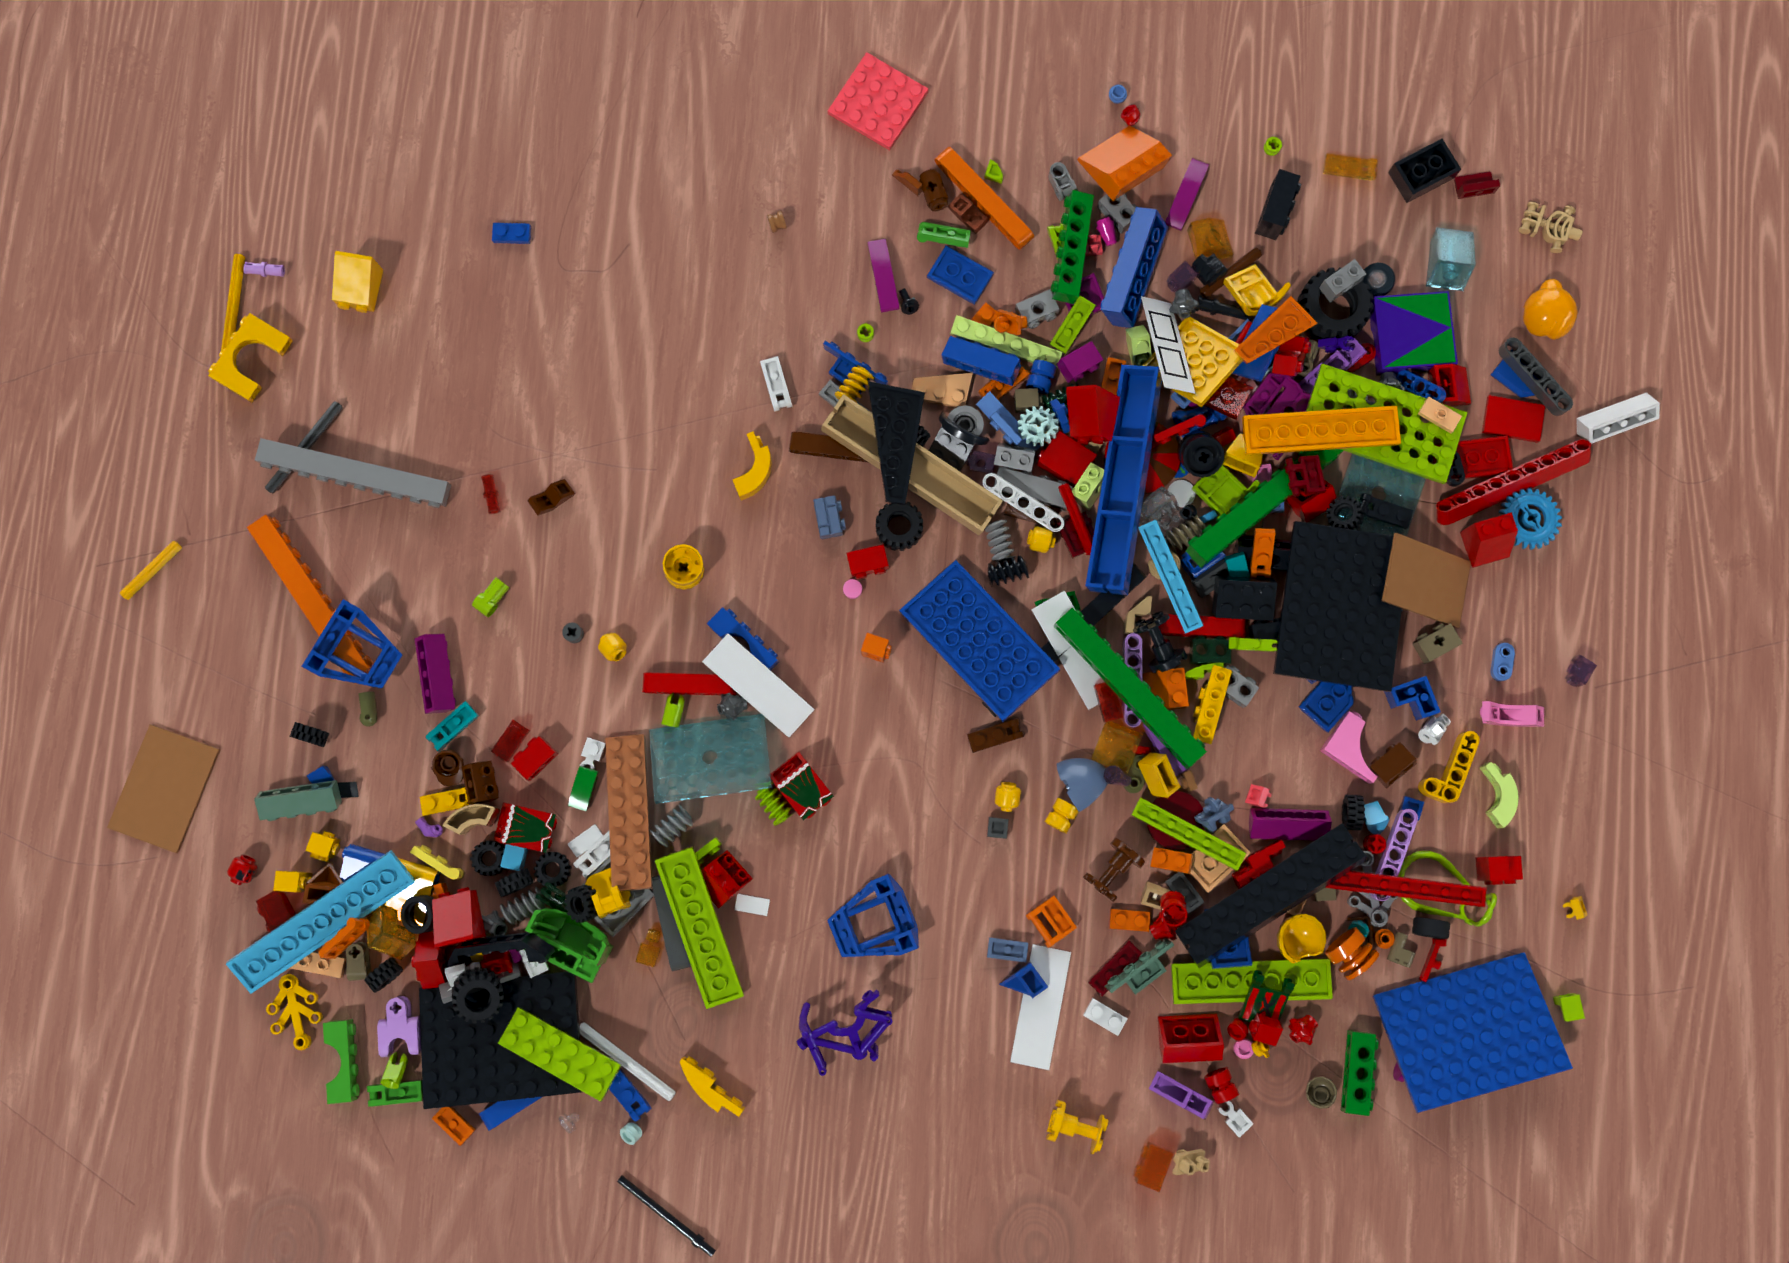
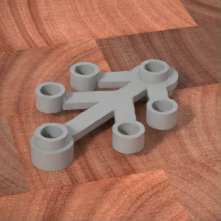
M1363 851L1367 861L1360 866H1362L1363 872L1372 873L1371 865L1374 863V856L1369 851ZM1384 869L1383 875H1385L1386 871L1391 873L1390 869ZM1359 892L1370 900L1371 907L1362 903L1358 896L1352 895L1347 899L1350 907H1356L1368 915L1371 925L1382 927L1388 922L1387 910L1398 897H1390L1380 905L1378 900L1370 896V893ZM1352 898H1356V905H1352ZM1377 913L1381 917L1379 921L1375 920V915Z

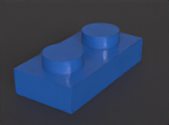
M493 223V243L530 244V224Z

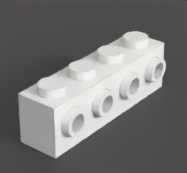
M1644 393L1576 418L1577 434L1592 444L1659 419L1660 403L1648 393Z

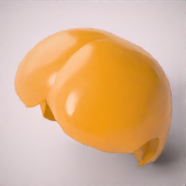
M1548 279L1542 283L1538 291L1534 292L1526 300L1523 306V322L1527 330L1535 336H1547L1552 340L1559 339L1569 333L1576 322L1578 313L1576 302L1571 294L1563 289L1562 284L1558 280Z

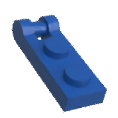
M620 1069L609 1090L629 1113L633 1121L637 1122L644 1112L647 1113L652 1108ZM637 1101L640 1106L635 1110L632 1104Z

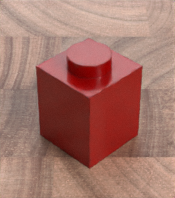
M1256 1013L1254 1020H1251L1249 1024V1031L1253 1040L1276 1047L1283 1031L1278 1019Z

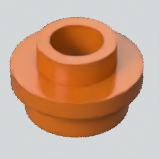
M1380 929L1375 933L1374 941L1378 947L1387 949L1394 944L1395 938L1390 930ZM1384 935L1388 937V941L1385 943L1382 941Z

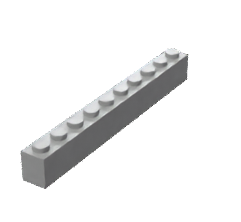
M260 438L255 461L260 463V467L266 469L276 467L279 468L280 472L290 474L291 471L298 472V476L309 478L311 475L317 477L316 480L322 482L332 480L335 481L336 485L344 487L347 484L354 485L353 488L365 491L367 488L371 489L372 493L378 495L388 493L391 494L392 498L400 500L406 497L410 498V502L421 504V501L427 502L428 506L434 508L446 507L451 489V484L447 481Z

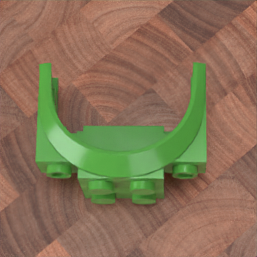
M551 908L535 910L525 931L536 934L555 948V952L549 957L548 962L593 983L602 964L606 963L613 948L605 933L587 921L582 923L575 922L576 920H572V916H568L567 912Z

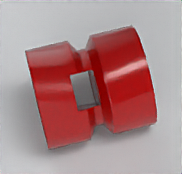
M1169 891L1163 894L1160 899L1163 921L1169 926L1182 925L1187 919V907L1184 896L1177 891Z
M1228 1067L1217 1069L1204 1076L1208 1088L1213 1089L1211 1094L1216 1104L1232 1100L1240 1094L1235 1083L1231 1082L1232 1076Z

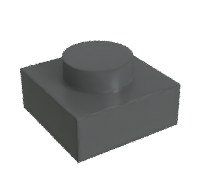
M989 817L987 837L1007 839L1009 819Z

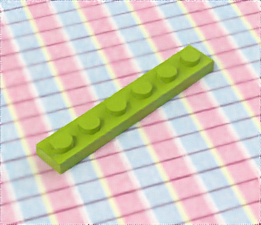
M1141 797L1131 816L1235 871H1238L1247 854Z

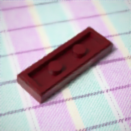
M1128 940L1088 983L1103 997L1108 992L1105 988L1108 980L1124 972L1123 969L1131 963L1134 964L1143 953Z

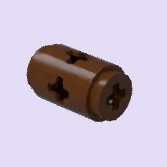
M935 169L924 171L920 174L919 181L922 183V191L927 206L931 211L943 210L948 206L949 198L940 173Z

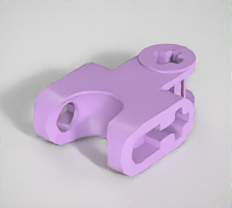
M398 996L389 1000L386 1005L387 1019H379L377 1025L380 1057H389L393 1053L394 1042L397 1038L405 1040L410 1054L420 1055V1016L412 1017L411 1002L407 997ZM396 1004H398V1005L401 1006L402 1008H401V1009L396 1008Z

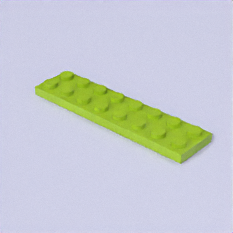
M690 847L655 859L706 1009L744 997L694 848Z
M1300 959V962L1294 964L1289 960L1252 961V966L1212 969L1211 962L1198 968L1196 963L1171 964L1173 1004L1244 1002L1255 970L1262 971L1264 976L1261 986L1280 991L1282 990L1284 978L1292 979L1295 987L1287 1001L1333 999L1330 960Z

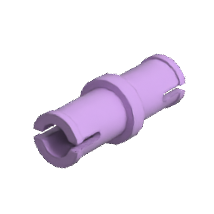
M245 262L243 267L245 274H258L262 277H267V275L284 277L285 274L284 265L268 264L267 262Z

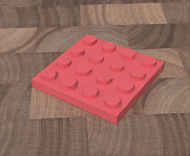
M866 52L828 109V114L890 151L927 95L928 88Z

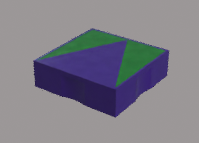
M1449 291L1373 297L1371 303L1374 306L1371 312L1370 326L1376 350L1374 357L1376 376H1380L1385 372L1398 374L1403 370L1428 372L1434 365L1458 364Z

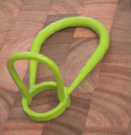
M1430 850L1417 851L1407 856L1402 863L1398 877H1404L1406 869L1412 862L1418 859L1429 858L1438 861L1463 885H1470L1450 861L1441 854ZM1495 893L1486 894L1488 909L1478 922L1466 917L1464 912L1465 905L1460 904V913L1458 915L1416 903L1411 898L1401 897V899L1413 910L1426 914L1463 919L1470 926L1480 927L1491 919L1497 902V895Z

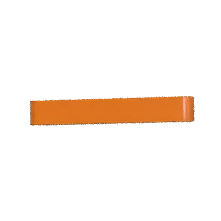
M947 147L934 159L937 166L988 217L1017 249L1021 250L1034 238L1031 229L951 147Z

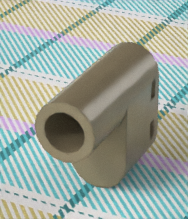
M1396 932L1395 941L1391 946L1387 960L1410 968L1416 953L1404 949L1408 935Z

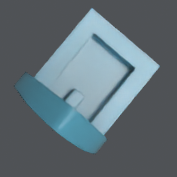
M1378 801L1365 804V824L1371 833L1379 835L1388 825L1389 817L1385 815Z

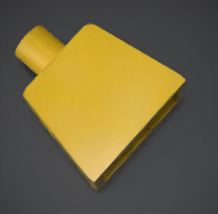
M1241 433L1226 451L1223 465L1255 478L1261 465L1263 454L1245 455L1244 434Z

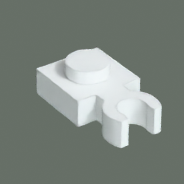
M587 737L581 754L586 759L580 766L585 767L589 764L591 769L595 770L594 762L595 760L601 762L606 743Z
M474 962L468 967L464 963L445 968V975L450 987L454 986L456 979L459 980L461 973L466 974V970L475 971L474 967H479V970L482 971V968L480 969V962Z
M1227 1101L1228 1110L1223 1111L1220 1107L1217 1109L1222 1115L1228 1116L1224 1122L1238 1137H1241L1253 1125V1122L1240 1108L1234 1111L1233 1104Z

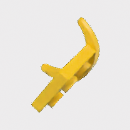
M1256 264L1226 277L1223 281L1224 285L1248 316L1257 315L1262 304L1275 306L1291 287V284L1287 282L1276 292Z

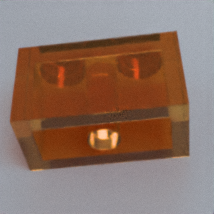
M1148 1142L1147 1146L1144 1145L1140 1153V1157H1142L1141 1163L1136 1165L1133 1173L1136 1183L1160 1192L1174 1153L1151 1142Z

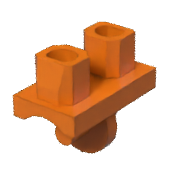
M1001 309L996 310L998 317L994 321V329L997 332H1008L1017 336L1021 335V329L1027 328L1026 316H1019L1014 312H1007Z

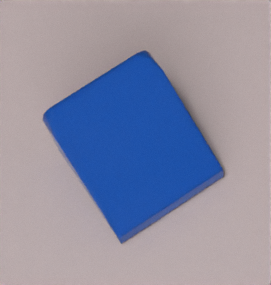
M321 766L307 775L312 784L335 780L327 766Z

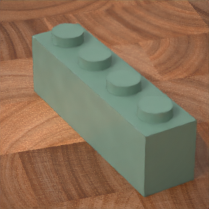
M337 780L260 791L254 798L259 819L274 821L280 817L294 818L300 814L313 815L320 811L333 812L338 809L342 799Z

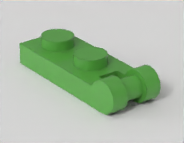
M921 222L918 228L917 240L919 242H926L928 240L968 248L971 230Z
M422 1080L401 1082L397 1089H390L382 1084L367 1086V1092H369L370 1096L368 1107L423 1101ZM378 1091L382 1092V1099H378Z

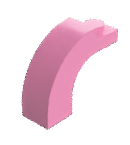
M1482 701L1480 715L1484 724L1544 727V707L1538 705H1504L1491 701Z

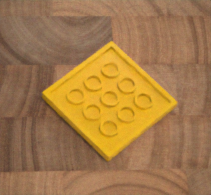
M1189 317L1180 323L1178 330L1196 394L1175 389L1171 390L1202 407L1243 360L1234 352L1239 346L1238 343ZM1155 352L1143 366L1159 367Z

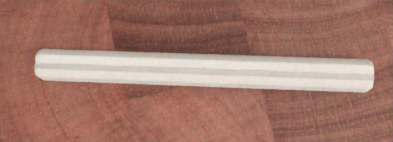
M585 1022L581 1023L579 1026L580 1035L613 1060L622 1064L626 1070L667 1101L674 1097L676 1092L588 1024Z

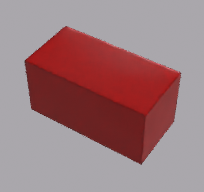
M1226 427L1212 435L1222 447L1236 439L1235 433L1230 427Z

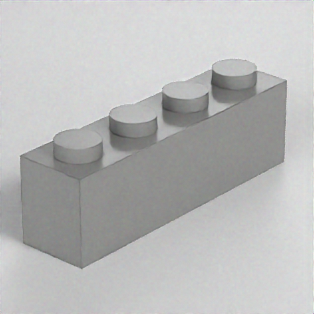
M999 467L997 475L1042 504L1058 507L1060 511H1066L1067 508L1058 487L1068 482L1061 480L1055 482L1051 481V478L1041 475L1036 477L1028 471L1018 472L1014 471V468ZM1004 487L1002 494L1008 497L1009 495L1012 496L1013 490L1010 487Z

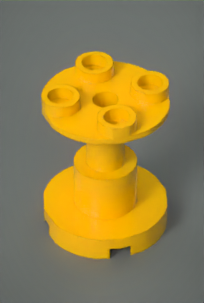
M1057 1100L1055 1103L1057 1110L1053 1109L1047 1129V1132L1050 1133L1046 1136V1139L1055 1142L1059 1133L1071 1137L1074 1134H1078L1092 1139L1091 1154L1100 1151L1103 1144V1139L1100 1138L1102 1131H1106L1108 1119H1105L1104 1115L1101 1114L1096 1127L1078 1122V1117L1065 1113L1066 1102Z

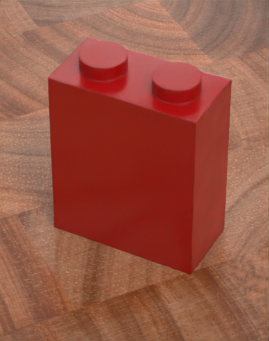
M1059 430L1056 438H1051V443H1048L1049 446L1046 450L1042 449L1038 454L1037 466L1057 479L1068 482L1070 486H1073V489L1090 462H1094L1097 454Z

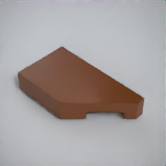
M895 170L892 176L919 196L922 192V183L910 173H902L899 170Z

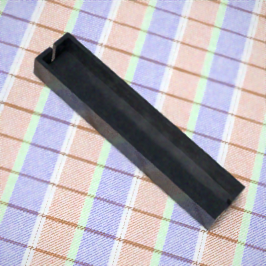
M1342 823L1184 924L1175 932L1198 968H1200L1364 863L1366 855L1357 842H1353V837Z

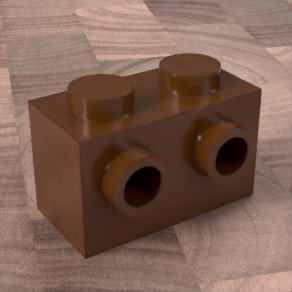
M1399 742L1397 745L1392 744L1389 746L1386 754L1382 757H1376L1370 763V770L1378 776L1377 779L1387 789L1417 764V760Z
M492 760L470 763L461 767L469 805L490 802L499 798Z

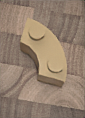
M484 804L464 806L452 813L443 826L459 835H466L470 829L477 825L492 826L501 809Z

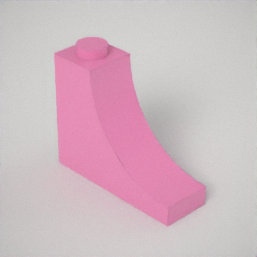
M1348 711L1340 719L1320 751L1366 783H1374L1378 776L1368 768L1360 749V736L1366 722L1362 720L1363 717L1359 713Z

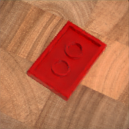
M1489 395L1486 400L1482 433L1497 436L1508 435V438L1539 443L1545 406Z

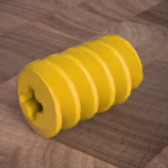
M859 365L852 367V373H848V379H844V385L839 386L840 392H835V397L840 400L844 394L858 403L855 397H862L859 390L866 391L863 385L868 386L867 379L874 380L873 375Z

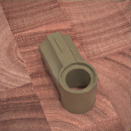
M1309 340L1311 342L1310 353H1306L1304 360L1306 371L1298 373L1294 376L1295 378L1304 379L1313 369V363L1319 349L1316 341Z

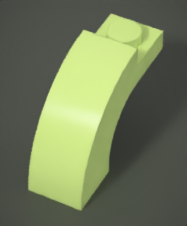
M1484 763L1479 768L1495 790L1494 804L1485 813L1497 829L1504 828L1510 823L1516 813L1518 789L1510 773L1501 775V769L1495 763Z

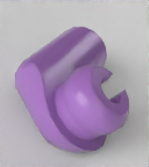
M424 817L415 821L425 837L436 838L443 833L441 825H429Z

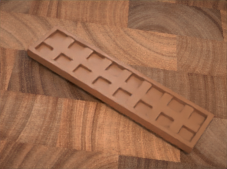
M645 735L605 738L612 887L618 886L620 892L653 889Z

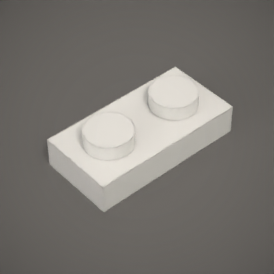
M1094 998L1091 999L1083 1016L1117 1036L1127 1021L1126 1017Z

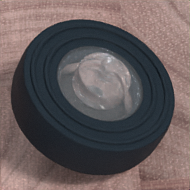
M1377 262L1370 264L1364 269L1366 275L1362 282L1369 285L1370 290L1368 292L1372 293L1373 297L1384 296L1392 290L1395 284V274L1390 266Z

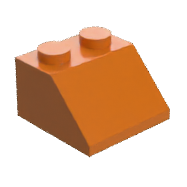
M1175 668L1164 672L1159 670L1156 673L1149 672L1143 674V681L1151 687L1150 691L1155 696L1158 695L1165 702L1164 706L1168 710L1184 709L1189 706L1184 668Z

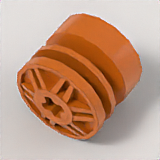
M1357 927L1351 928L1339 936L1324 953L1333 964L1343 961L1338 970L1341 973L1345 972L1344 977L1346 980H1352L1366 972L1379 957L1377 950H1371L1373 946L1370 943L1361 946L1365 937Z

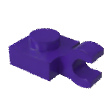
M1344 336L1343 338L1319 339L1318 347L1324 349L1327 353H1334L1337 349L1350 352L1354 348L1347 346V342L1353 341L1354 338Z

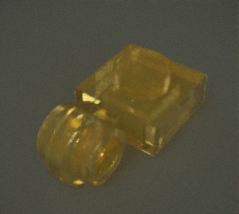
M649 928L646 936L649 944L643 942L640 944L635 962L651 967L656 966L661 949L660 947L653 946L654 942L658 943L661 935L657 928Z

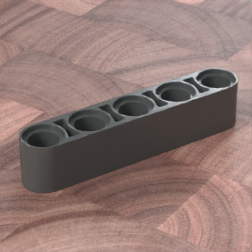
M1514 337L1509 338L1499 347L1500 357L1553 415L1561 416L1572 408V398L1520 340ZM1507 345L1512 347L1513 352L1508 350ZM1520 360H1523L1526 366L1522 365ZM1533 374L1537 375L1538 380L1534 379ZM1545 388H1548L1551 391V394H1548ZM1558 402L1563 404L1564 409L1559 407Z
M660 875L653 876V893L672 972L689 968L691 964Z

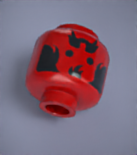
M247 855L235 857L227 870V874L231 878L230 881L237 885L251 882L258 869L255 863L256 860Z

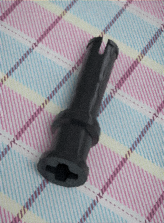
M1199 295L1197 298L1199 306L1195 307L1197 312L1201 310L1209 312L1210 315H1216L1217 313L1242 320L1248 319L1251 321L1252 319L1251 316L1244 313L1241 307L1220 303L1215 298L1214 300L1203 298L1202 295Z

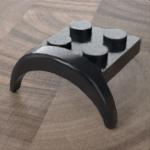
M941 412L939 421L942 426L928 451L961 472L975 444L986 445L990 439L965 430L951 421L945 415V412Z

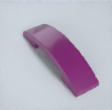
M1194 158L1191 159L1165 220L1167 226L1182 230L1209 164Z

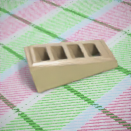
M1146 882L1141 895V904L1161 910L1160 899L1157 901L1156 898L1158 895L1162 897L1163 894L1170 890ZM1150 892L1153 893L1151 898L1148 897Z

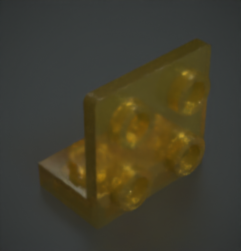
M1107 720L1094 750L1092 760L1127 774L1143 734Z

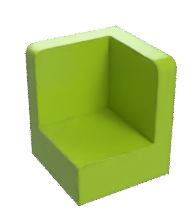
M1570 993L1553 997L1554 1004L1561 1006L1564 1021L1585 1019L1580 994Z

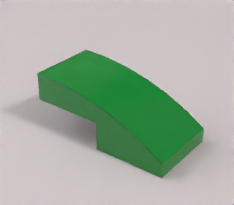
M579 766L568 806L583 811L589 809L598 771Z

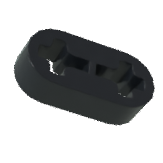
M1457 451L1455 452L1454 461L1452 462L1446 482L1451 487L1459 486L1465 480L1462 461ZM1452 475L1459 476V479H1458V480L1452 479L1451 476H1452Z

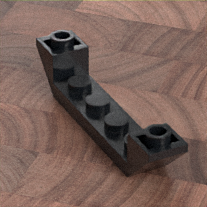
M529 932L477 938L460 943L453 950L445 968L464 963L467 966L472 961L470 956L478 953L487 955L495 951L504 953L512 949H516V951L525 949L529 963H544L555 952V948L536 934Z

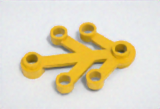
M286 974L279 980L280 991L275 1000L266 1007V1012L269 1015L278 1014L280 1005L287 996L288 1004L278 1021L271 1025L270 1031L275 1035L281 1034L291 1016L296 1036L293 1045L297 1050H305L310 1047L312 1040L308 1034H304L300 1013L308 1017L312 1024L320 1023L323 1015L321 1012H315L298 1002L296 994L304 997L305 1002L309 1005L315 1004L319 997L317 993L310 992L301 987L295 975ZM286 981H290L291 986L289 988H287L285 985ZM310 995L314 996L313 1002L309 1000ZM272 1005L276 1007V1011L274 1013L271 1011ZM314 1014L318 1015V1021H314ZM276 1025L280 1026L279 1032L275 1031ZM299 1039H302L304 1042L302 1046L298 1044Z

